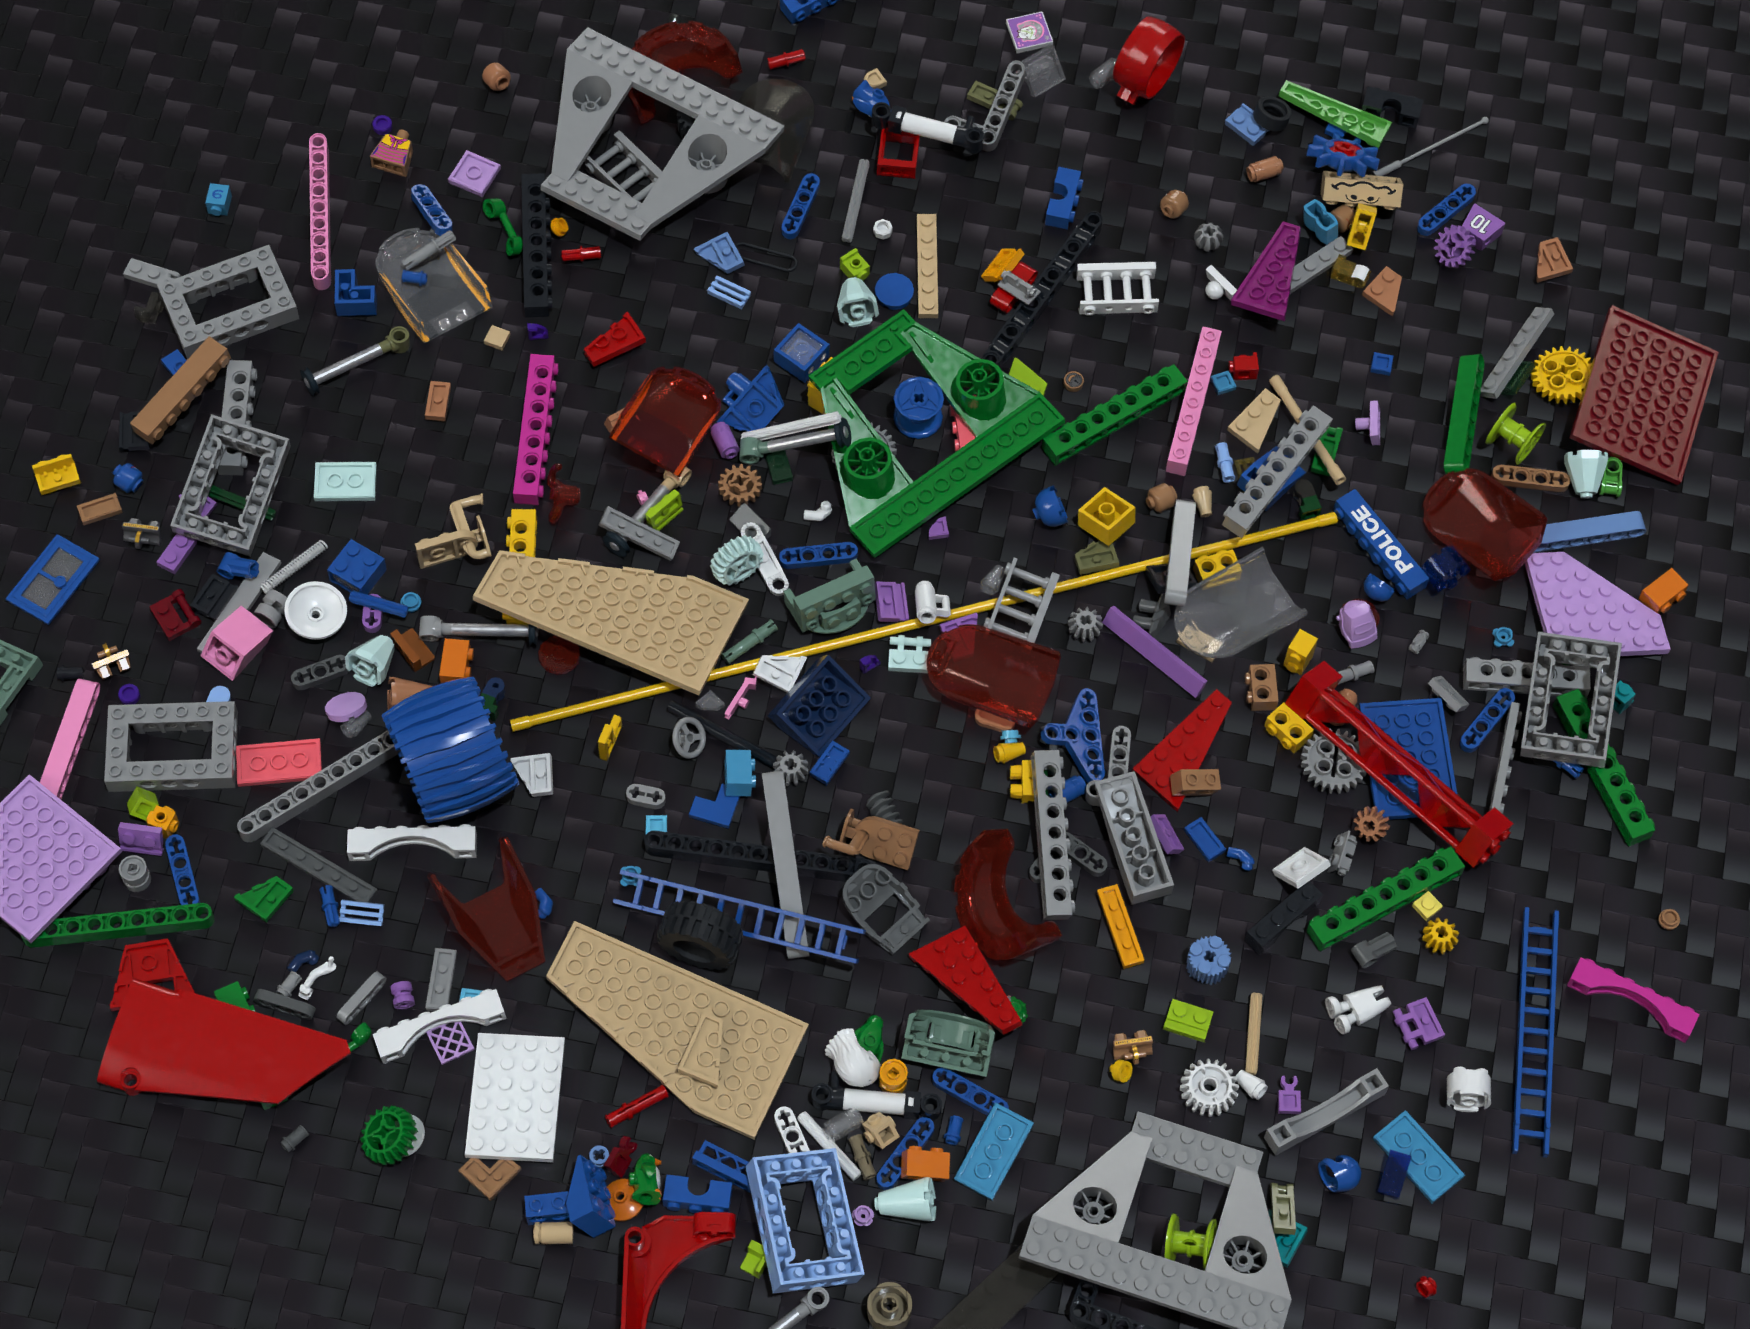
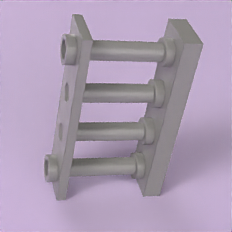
M620 130L614 134V146L595 160L588 155L584 165L590 175L593 174L600 182L628 196L630 195L625 191L642 177H648L652 183L632 197L637 201H641L648 195L662 173V170ZM622 152L626 159L606 173L600 167V165L615 154ZM631 164H635L639 168V171L620 185L612 179Z
M1013 558L1012 563L1008 562L1003 574H1006L1007 577L991 619L986 618L982 629L986 630L984 637L987 638L990 631L993 630L1021 641V644H1024L1022 651L1030 654L1060 575L1052 572L1050 578H1042L1016 568L1017 558ZM1011 575L1042 586V589H1045L1043 596L1039 595L1037 597L1008 586ZM1006 593L1035 604V607L1038 608L1036 615H1029L1001 604L1004 594ZM997 612L1027 622L1031 626L1029 633H1021L995 623L994 620Z

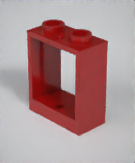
M888 127L882 129L877 175L915 179L920 136L904 131L901 132V135L889 132ZM886 141L914 144L912 161L885 159Z

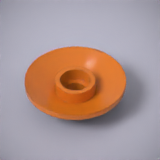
M618 1179L607 1186L611 1194L610 1204L615 1212V1221H627L639 1214L643 1204L632 1199V1194L635 1190L633 1186H629L628 1179ZM624 1194V1198L622 1200L617 1199L618 1196Z

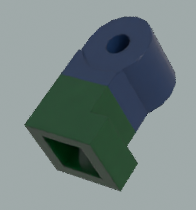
M495 677L487 682L480 696H483L485 699L484 710L489 709L491 712L488 719L496 722L499 715L497 705L505 697V685L502 679Z

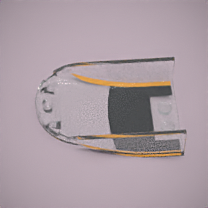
M411 228L400 231L384 241L379 248V254L375 262L378 275L396 306L423 343H426L492 308L487 285L452 243L444 247L442 252L433 254L409 270L427 273L426 285L419 286V284L403 283L402 272L403 270H408L401 260H404L432 242L433 238L439 237L433 229L424 231L419 228Z

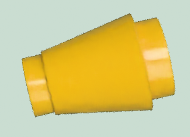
M1023 742L998 743L993 748L995 760L1003 764L1026 753Z

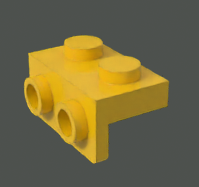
M71 454L60 455L57 458L40 461L32 465L41 495L81 483Z

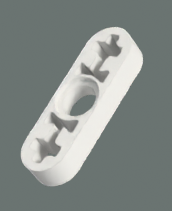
M788 1107L778 1108L774 1114V1121L787 1152L797 1153L796 1147L798 1146L800 1152L810 1151L793 1111ZM783 1113H784L785 1116H789V1117H788L789 1127H787V1128H786V1125H785L784 1120H783V1119L779 1120V1119L781 1118V1114H783ZM789 1132H796L799 1138L796 1142H789L786 1139V1135Z

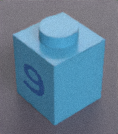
M210 183L205 202L208 214L215 216L228 215L232 198L229 185Z

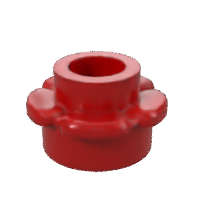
M1422 1276L1416 1284L1418 1292L1425 1298L1435 1295L1437 1292V1284L1430 1277Z

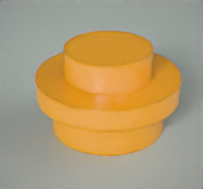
M554 218L551 220L550 228L555 235L562 237L568 231V224L563 218Z

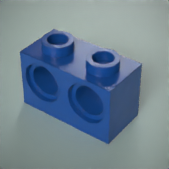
M569 1191L524 1196L528 1225H535V1222L570 1221L566 1205Z

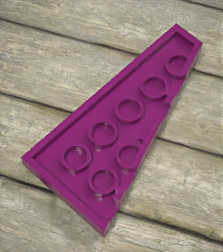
M1287 222L1281 223L1232 297L1231 305L1285 321L1301 233L1300 226Z

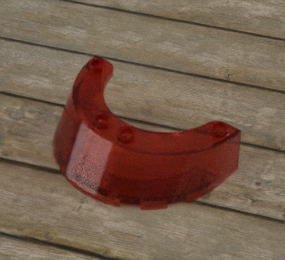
M677 21L660 25L642 35L635 41V46L632 48V50L676 72L688 68H706L717 72L724 78H732L742 73L738 54L726 36L713 27L712 29L704 26L701 22L688 21V23L677 24ZM632 87L627 95L638 119L643 124L656 115L655 98Z
M1008 829L983 830L972 841L960 860L962 865L959 875H956L954 892L958 893L959 906H956V911L961 927L966 926L979 950L987 954L986 957L995 960L1017 958L1049 945L1062 936L1055 922L1046 921L1038 925L1030 924L1022 920L1012 908L1007 896L1005 883L1007 864L1014 850V840Z

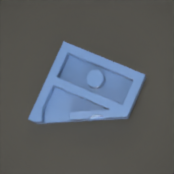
M728 232L694 248L698 256L727 274L745 266Z

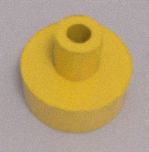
M1119 1059L1110 1066L1109 1070L1112 1072L1114 1080L1124 1083L1130 1079L1133 1068L1129 1061Z

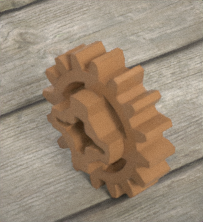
M740 464L739 468L732 465V470L726 468L725 474L720 475V481H718L719 494L723 495L724 501L730 499V505L734 502H737L738 507L743 502L748 505L749 500L755 502V496H760V490H762L761 476H757V470L751 472V466H747L745 469L743 464Z

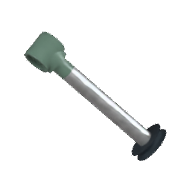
M842 417L841 422L834 424L832 429L765 442L754 437H745L740 440L739 460L745 464H755L766 453L837 440L841 448H844V446L849 447L852 439L848 421Z

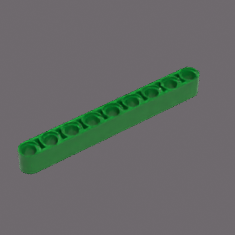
M187 904L58 918L32 943L23 936L21 938L28 947L52 946L206 929L213 925L215 918L208 904ZM203 913L208 914L206 918H199V916ZM180 916H187L183 921L177 920ZM159 918H165L162 923H156ZM139 920L144 921L141 925H134ZM122 923L120 927L113 928L114 924ZM100 925L99 929L91 930L93 926ZM72 928H79L76 932L70 933ZM51 930H57L55 934L48 935Z

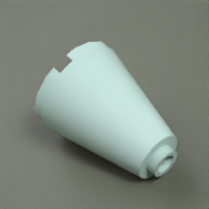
M924 1177L879 1192L878 1197H875L876 1211L879 1210L881 1215L929 1222L935 1221L936 1206H934V1199H936L932 1178Z

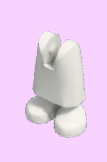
M1382 985L1343 995V1002H1339L1333 996L1325 999L1327 1012L1331 1019L1335 1018L1334 1025L1341 1034L1344 1035L1350 1032L1351 1024L1356 1023L1359 1026L1374 1018L1391 1005L1388 997L1378 1001L1375 999L1384 992ZM1346 1011H1349V1012L1352 1011V1012H1351L1350 1014H1348V1015H1341L1342 1013H1344V1012H1346Z

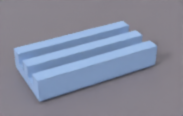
M716 276L715 281L711 283V287L707 289V294L742 310L751 296V291ZM715 288L718 289V290H720V291H722V292H725L727 295H725V294H723V293H721V292H719V291H716Z
M342 899L340 922L382 926L385 904ZM346 905L379 909V913L346 909ZM345 914L362 915V916L379 917V918H378V920H369V919L345 917Z

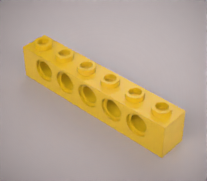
M512 509L511 517L507 518V529H510V535L506 536V546L510 547L509 552L524 553L525 556L535 557L537 534L536 509ZM521 530L526 531L525 533H522V534L517 533V532H519V531H521ZM520 548L525 549V550L522 551V552L516 551V550H518V549H520ZM502 613V619L506 620L507 624L529 625L526 622Z

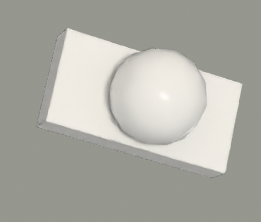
M1210 265L1206 269L1207 278L1211 281L1205 289L1207 296L1217 300L1224 294L1231 300L1237 289Z

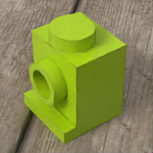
M856 248L840 258V269L848 278L857 277L863 281L870 274V266L861 257Z

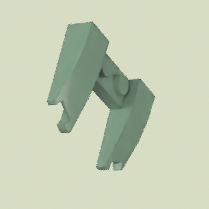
M0 640V666L7 670L0 679V725L8 715L6 709L27 680L32 681L43 666L39 657Z

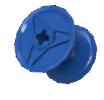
M913 377L903 381L896 389L894 395L896 408L893 418L895 426L902 434L911 438L929 437L936 433L942 424L943 415L941 408L944 401L942 389L929 378Z

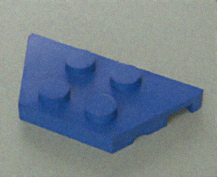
M767 365L718 419L717 423L725 422L729 426L734 427V429L741 431L765 428L784 407L782 397Z

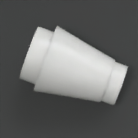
M1240 1070L1237 1073L1238 1084L1251 1098L1259 1100L1265 1094L1268 1086L1264 1080L1244 1070Z

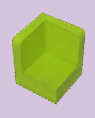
M136 786L127 802L130 815L145 821L149 812L153 811L156 805H159L155 793Z
M751 1240L748 1246V1253L740 1268L760 1279L767 1266L763 1245Z

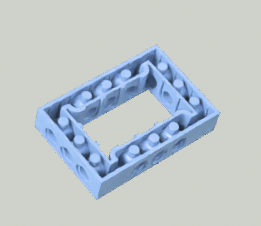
M836 1148L753 1157L746 1165V1172L773 1294L812 1289L814 1287L857 1283L864 1276V1269ZM812 1181L829 1257H826L824 1260L810 1261L808 1259L801 1263L790 1264L795 1258V1249L791 1245L789 1236L791 1230L790 1227H787L784 1213L786 1208L782 1204L780 1184Z

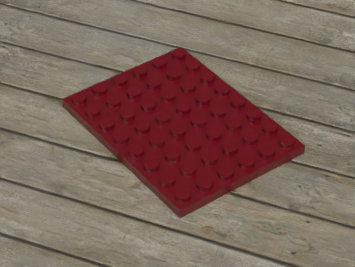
M1611 305L1608 309L1569 438L1595 450L1602 451V453L1606 452L1609 456L1616 457L1625 463L1679 485L1682 482L1719 352Z

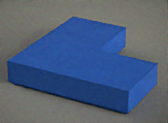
M721 784L715 802L695 796L689 817L729 829L740 796H726L725 784Z

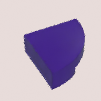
M527 323L529 340L549 338L548 330L544 326Z
M875 655L865 656L860 659L859 669L863 674L880 665V661Z

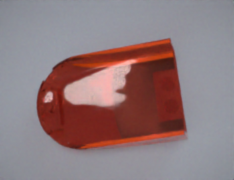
M675 366L673 369H665V367L656 368L650 372L623 409L609 438L680 477L715 422L721 410V400L716 397L714 387L707 380L690 370Z

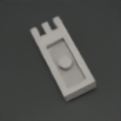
M133 258L130 259L123 273L126 279L158 288L157 285L181 276L178 272Z

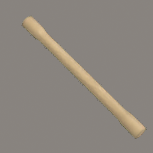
M1279 375L1273 376L1269 380L1277 395L1280 396L1297 424H1299L1302 411L1290 395ZM1319 440L1313 447L1327 468V472L1335 484L1340 485L1346 480L1345 475L1334 462L1321 440Z

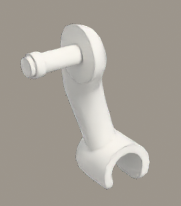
M332 956L329 957L328 962L310 972L304 984L300 985L299 997L309 1000L313 993V989L310 988L313 982L318 977L335 971L336 965L333 963L334 958Z

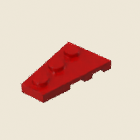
M628 311L622 315L623 318L618 323L614 322L610 326V330L604 335L600 334L584 348L585 355L593 367L646 343L644 334Z

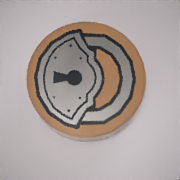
M1071 371L1065 375L1064 387L1068 391L1077 392L1083 387L1084 378L1079 372Z

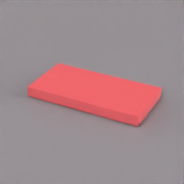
M320 738L236 746L238 787L298 782L308 779L322 770Z

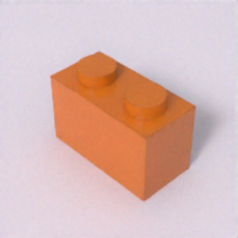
M1671 568L1643 589L1638 600L1658 614L1660 612L1665 613L1671 608L1673 602H1680L1686 596L1685 592L1688 583Z
M445 638L439 673L441 683L471 677L469 661H473L474 648H471L469 640Z
M909 1146V1149L902 1152V1179L918 1180L930 1177L933 1181L944 1182L949 1179V1152H943L942 1148H930V1151L922 1150L920 1146Z

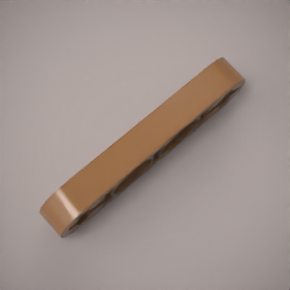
M1497 465L1493 468L1491 474L1492 481L1497 485L1553 492L1566 491L1571 481L1569 475L1565 472L1510 465ZM1498 472H1502L1503 478L1499 477ZM1521 473L1525 475L1526 480L1519 481L1515 475ZM1543 476L1546 482L1538 483L1535 478ZM1558 479L1562 480L1563 485L1559 484Z

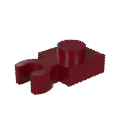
M623 1136L620 1139L619 1148L614 1147L603 1165L615 1177H623L632 1161L629 1155L637 1148V1143L630 1142V1137Z

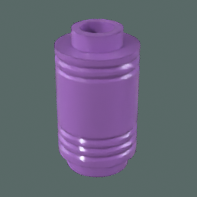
M725 422L714 424L711 427L710 433L721 457L727 459L737 456L740 448L729 425Z

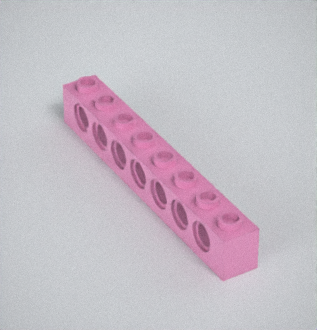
M1202 327L1167 461L1166 472L1181 476L1186 475L1222 331Z

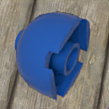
M1054 485L1040 491L1035 499L1036 508H1033L1036 519H1041L1045 525L1050 527L1061 526L1069 522L1060 497L1056 496L1057 490Z

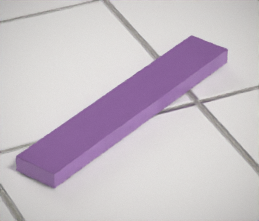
M1115 606L1109 609L1102 621L1104 625L1196 698L1200 695L1207 683L1205 678Z

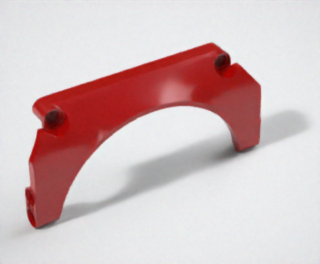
M698 1212L694 1216L663 1215L653 1222L642 1226V1229L639 1227L629 1228L625 1233L621 1329H646L654 1298L668 1276L681 1263L697 1252L712 1245L734 1239L736 1215L729 1212ZM633 1236L641 1238L638 1243H631L629 1241Z

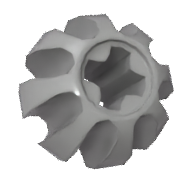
M1210 222L1208 224H1201L1194 234L1196 245L1207 252L1218 249L1223 242L1221 228Z

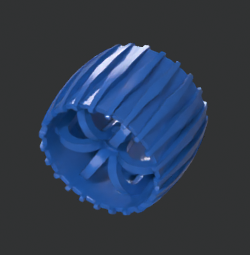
M474 677L451 680L424 689L402 700L382 714L390 738L393 739L395 750H401L398 755L399 757H404L400 759L401 764L407 763V766L404 767L405 771L410 770V773L406 774L408 779L413 777L410 780L411 785L416 784V786L412 787L416 798H419L417 802L422 809L421 811L427 823L445 821L476 811L500 799L519 785L516 773L510 772L513 769L512 763H506L505 761L508 753L507 751H501L502 738L496 739L494 731H496L495 728L497 726L495 723L490 724L488 720L491 712L489 709L484 710L483 708L485 699L483 696H480L481 690L477 686L478 683Z

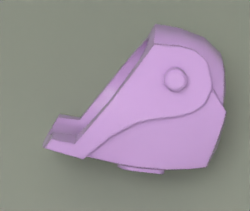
M1359 600L1347 602L1340 609V614L1336 616V619L1339 621L1341 633L1348 642L1351 649L1359 648L1372 643L1377 639V627L1370 605L1365 601Z

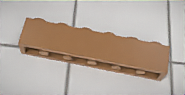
M209 336L130 422L133 431L150 444L159 440L163 436L164 431L176 422L181 412L188 409L190 402L202 393L203 388L209 382L215 379L219 370L229 363L231 357L228 349Z

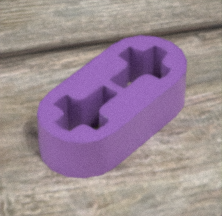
M370 594L372 596L381 598L378 594ZM363 606L362 623L365 631L375 633L380 630L383 611L372 610L369 607ZM371 617H374L375 620L373 626H369Z

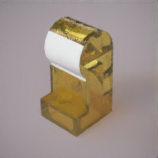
M1339 254L1330 278L1363 288L1369 279L1371 271L1366 266L1357 265L1346 260V256Z

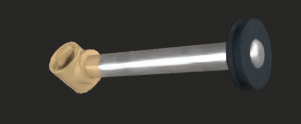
M684 466L680 474L677 475L665 469L664 481L632 518L643 523L646 520L645 514L649 508L659 503L673 488L683 487L690 479L692 470ZM610 531L606 533V536H603L602 540L605 546L615 555L626 557V553H630L627 539Z

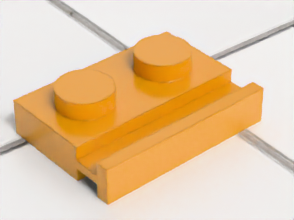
M1002 248L981 277L985 282H998L1002 280V272L1004 270L1012 272L1025 255L1021 249L1016 251V249Z

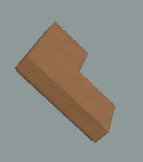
M470 1158L459 1169V1173L490 1201L521 1171V1167L513 1160H498L489 1169L478 1158Z

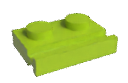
M674 489L669 494H666L659 503L649 508L645 514L649 527L660 531L684 510L681 507L680 493Z
M1172 999L1163 1030L1205 1042L1213 1011Z

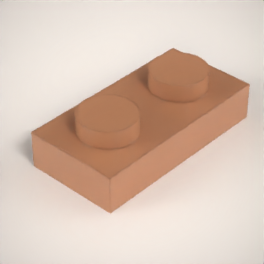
M430 382L425 419L446 421L451 383Z

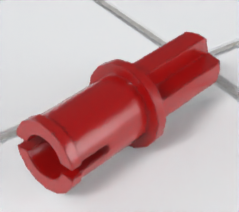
M801 49L790 53L783 52L782 55L767 58L769 69L772 70L782 66L789 67V64L804 61L806 56Z
M580 246L579 249L562 250L561 258L563 261L581 260V262L586 259H601L600 246L588 248Z

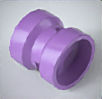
M400 981L390 986L391 993L394 995L393 1005L395 1009H407L415 1005L414 996L411 995L413 990L411 982Z

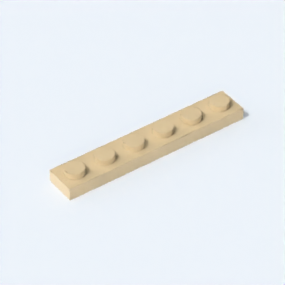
M917 214L918 318H938L936 214Z

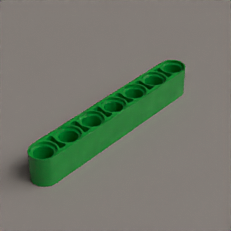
M1482 354L1464 355L1459 360L1444 458V470L1447 475L1466 474L1469 472L1484 372V358Z

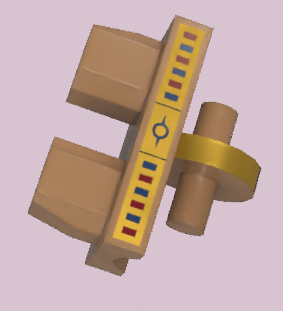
M106 643L102 644L104 650L98 652L97 655L98 658L107 657L92 663L94 671L98 672L102 680L113 676L109 668L113 664L117 663L120 672L131 669L128 650L126 649L111 655L118 651L117 646L108 648Z
M1145 1030L1134 1033V1038L1127 1039L1124 1033L1115 1034V1041H1113L1114 1060L1132 1059L1134 1065L1139 1064V1058L1153 1055L1152 1036H1148Z

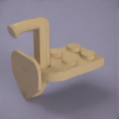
M483 493L460 499L450 504V511L457 531L442 533L438 537L422 539L415 543L421 569L457 559L467 554L477 560L492 556L480 516H476L478 529L470 531L462 509L477 504L483 505ZM482 541L484 549L476 551L478 542Z

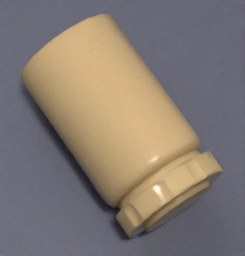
M535 1222L533 1230L535 1244H573V1224L571 1222Z

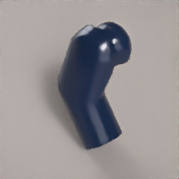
M313 950L298 953L287 966V969L290 972H297L303 963L316 964L319 956Z

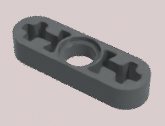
M336 655L294 671L291 675L294 688L305 690L346 675L349 671L346 669L345 656ZM339 662L343 665L341 669L337 665ZM329 665H331V668H332V670H333V672H331V673H330ZM317 669H325L326 674L322 677L316 676L315 672ZM310 672L313 678L312 680H310V676L308 674ZM302 676L304 682L300 683L298 677Z
M258 989L253 999L261 1006L306 1020H312L316 1008L308 1003L264 989Z

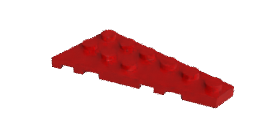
M1217 689L1132 768V772L1135 771L1136 776L1177 813L1186 796H1172L1170 775L1181 769H1200L1232 704Z
M966 926L908 954L913 962H917L924 971L934 976L940 984L960 1000L966 1002L973 1011H977L1003 1035L1022 1026L1021 1019Z

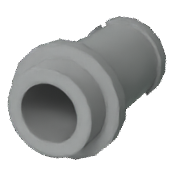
M291 971L285 981L277 986L276 993L291 997V992L302 981V978L296 972Z

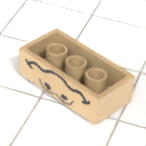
M1323 171L1320 194L1327 204L1345 202L1347 206H1357L1358 203L1375 208L1376 205L1384 206V209L1395 210L1396 207H1401L1403 183L1401 178L1376 175L1361 177L1354 173H1343L1341 176H1337V172Z

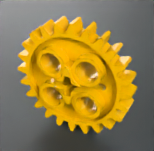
M1560 346V351L1553 347L1552 353L1545 350L1544 356L1539 355L1538 360H1534V366H1532L1531 370L1532 386L1536 387L1537 393L1542 391V398L1548 395V401L1555 398L1557 404L1560 400L1567 404V400L1570 399L1575 403L1576 397L1580 400L1582 398L1592 365L1591 358L1585 359V352L1579 355V349L1572 352L1571 347H1568L1567 351L1562 346Z

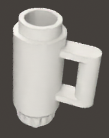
M921 581L917 584L915 589L917 618L922 623L930 624L934 622L937 616L949 617L951 615L949 596L935 594V589L929 581ZM936 603H942V608H937Z

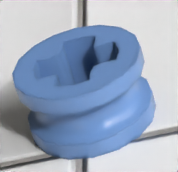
M595 1146L589 1153L590 1160L597 1167H604L603 1165L609 1156V1152L604 1146ZM601 1152L604 1153L603 1160H595L596 1157L594 1154H601Z

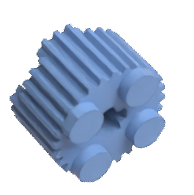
M1205 936V939L1201 937L1200 940L1197 939L1196 942H1193L1186 961V969H1188L1187 972L1190 973V977L1197 978V981L1201 980V983L1206 982V984L1209 983L1210 985L1212 983L1217 984V981L1221 982V978H1224L1229 969L1231 953L1229 952L1230 949L1227 948V944L1224 945V941L1220 937L1210 936L1207 938Z

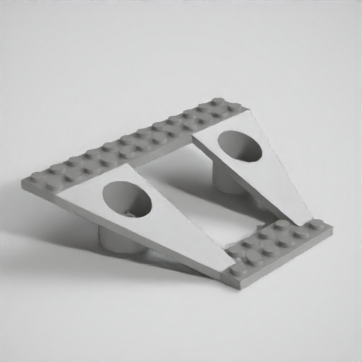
M587 27L567 48L552 172L541 184L540 190L641 241L650 229L704 193L710 194L721 190L730 176L765 154L784 132L785 126ZM632 87L696 119L643 203L578 171L601 134L610 128L614 114Z
M1139 1111L1137 1112L1132 1131L1032 1215L1019 1255V1259L1231 1329H1283L1292 1300L1258 1175L1263 1152ZM1145 1160L1230 1187L1205 1271L1119 1243ZM1087 1197H1097L1096 1202H1089ZM1099 1198L1103 1199L1108 1204L1102 1206L1098 1203ZM1083 1199L1086 1205L1082 1208L1076 1206L1075 1203ZM1112 1208L1114 1217L1104 1215L1105 1210ZM1075 1211L1081 1212L1083 1216L1079 1217ZM1102 1220L1108 1221L1107 1223H1104V1224H1101V1223H1100V1221H1102ZM1235 1245H1245L1246 1247L1245 1250L1238 1251ZM1231 1247L1234 1255L1232 1257L1223 1254V1252ZM1248 1247L1254 1249L1257 1253L1251 1255L1247 1252ZM1260 1256L1263 1267L1254 1264V1259ZM1225 1260L1230 1261L1232 1265L1229 1266ZM1252 1268L1258 1270V1272L1250 1273L1249 1270Z

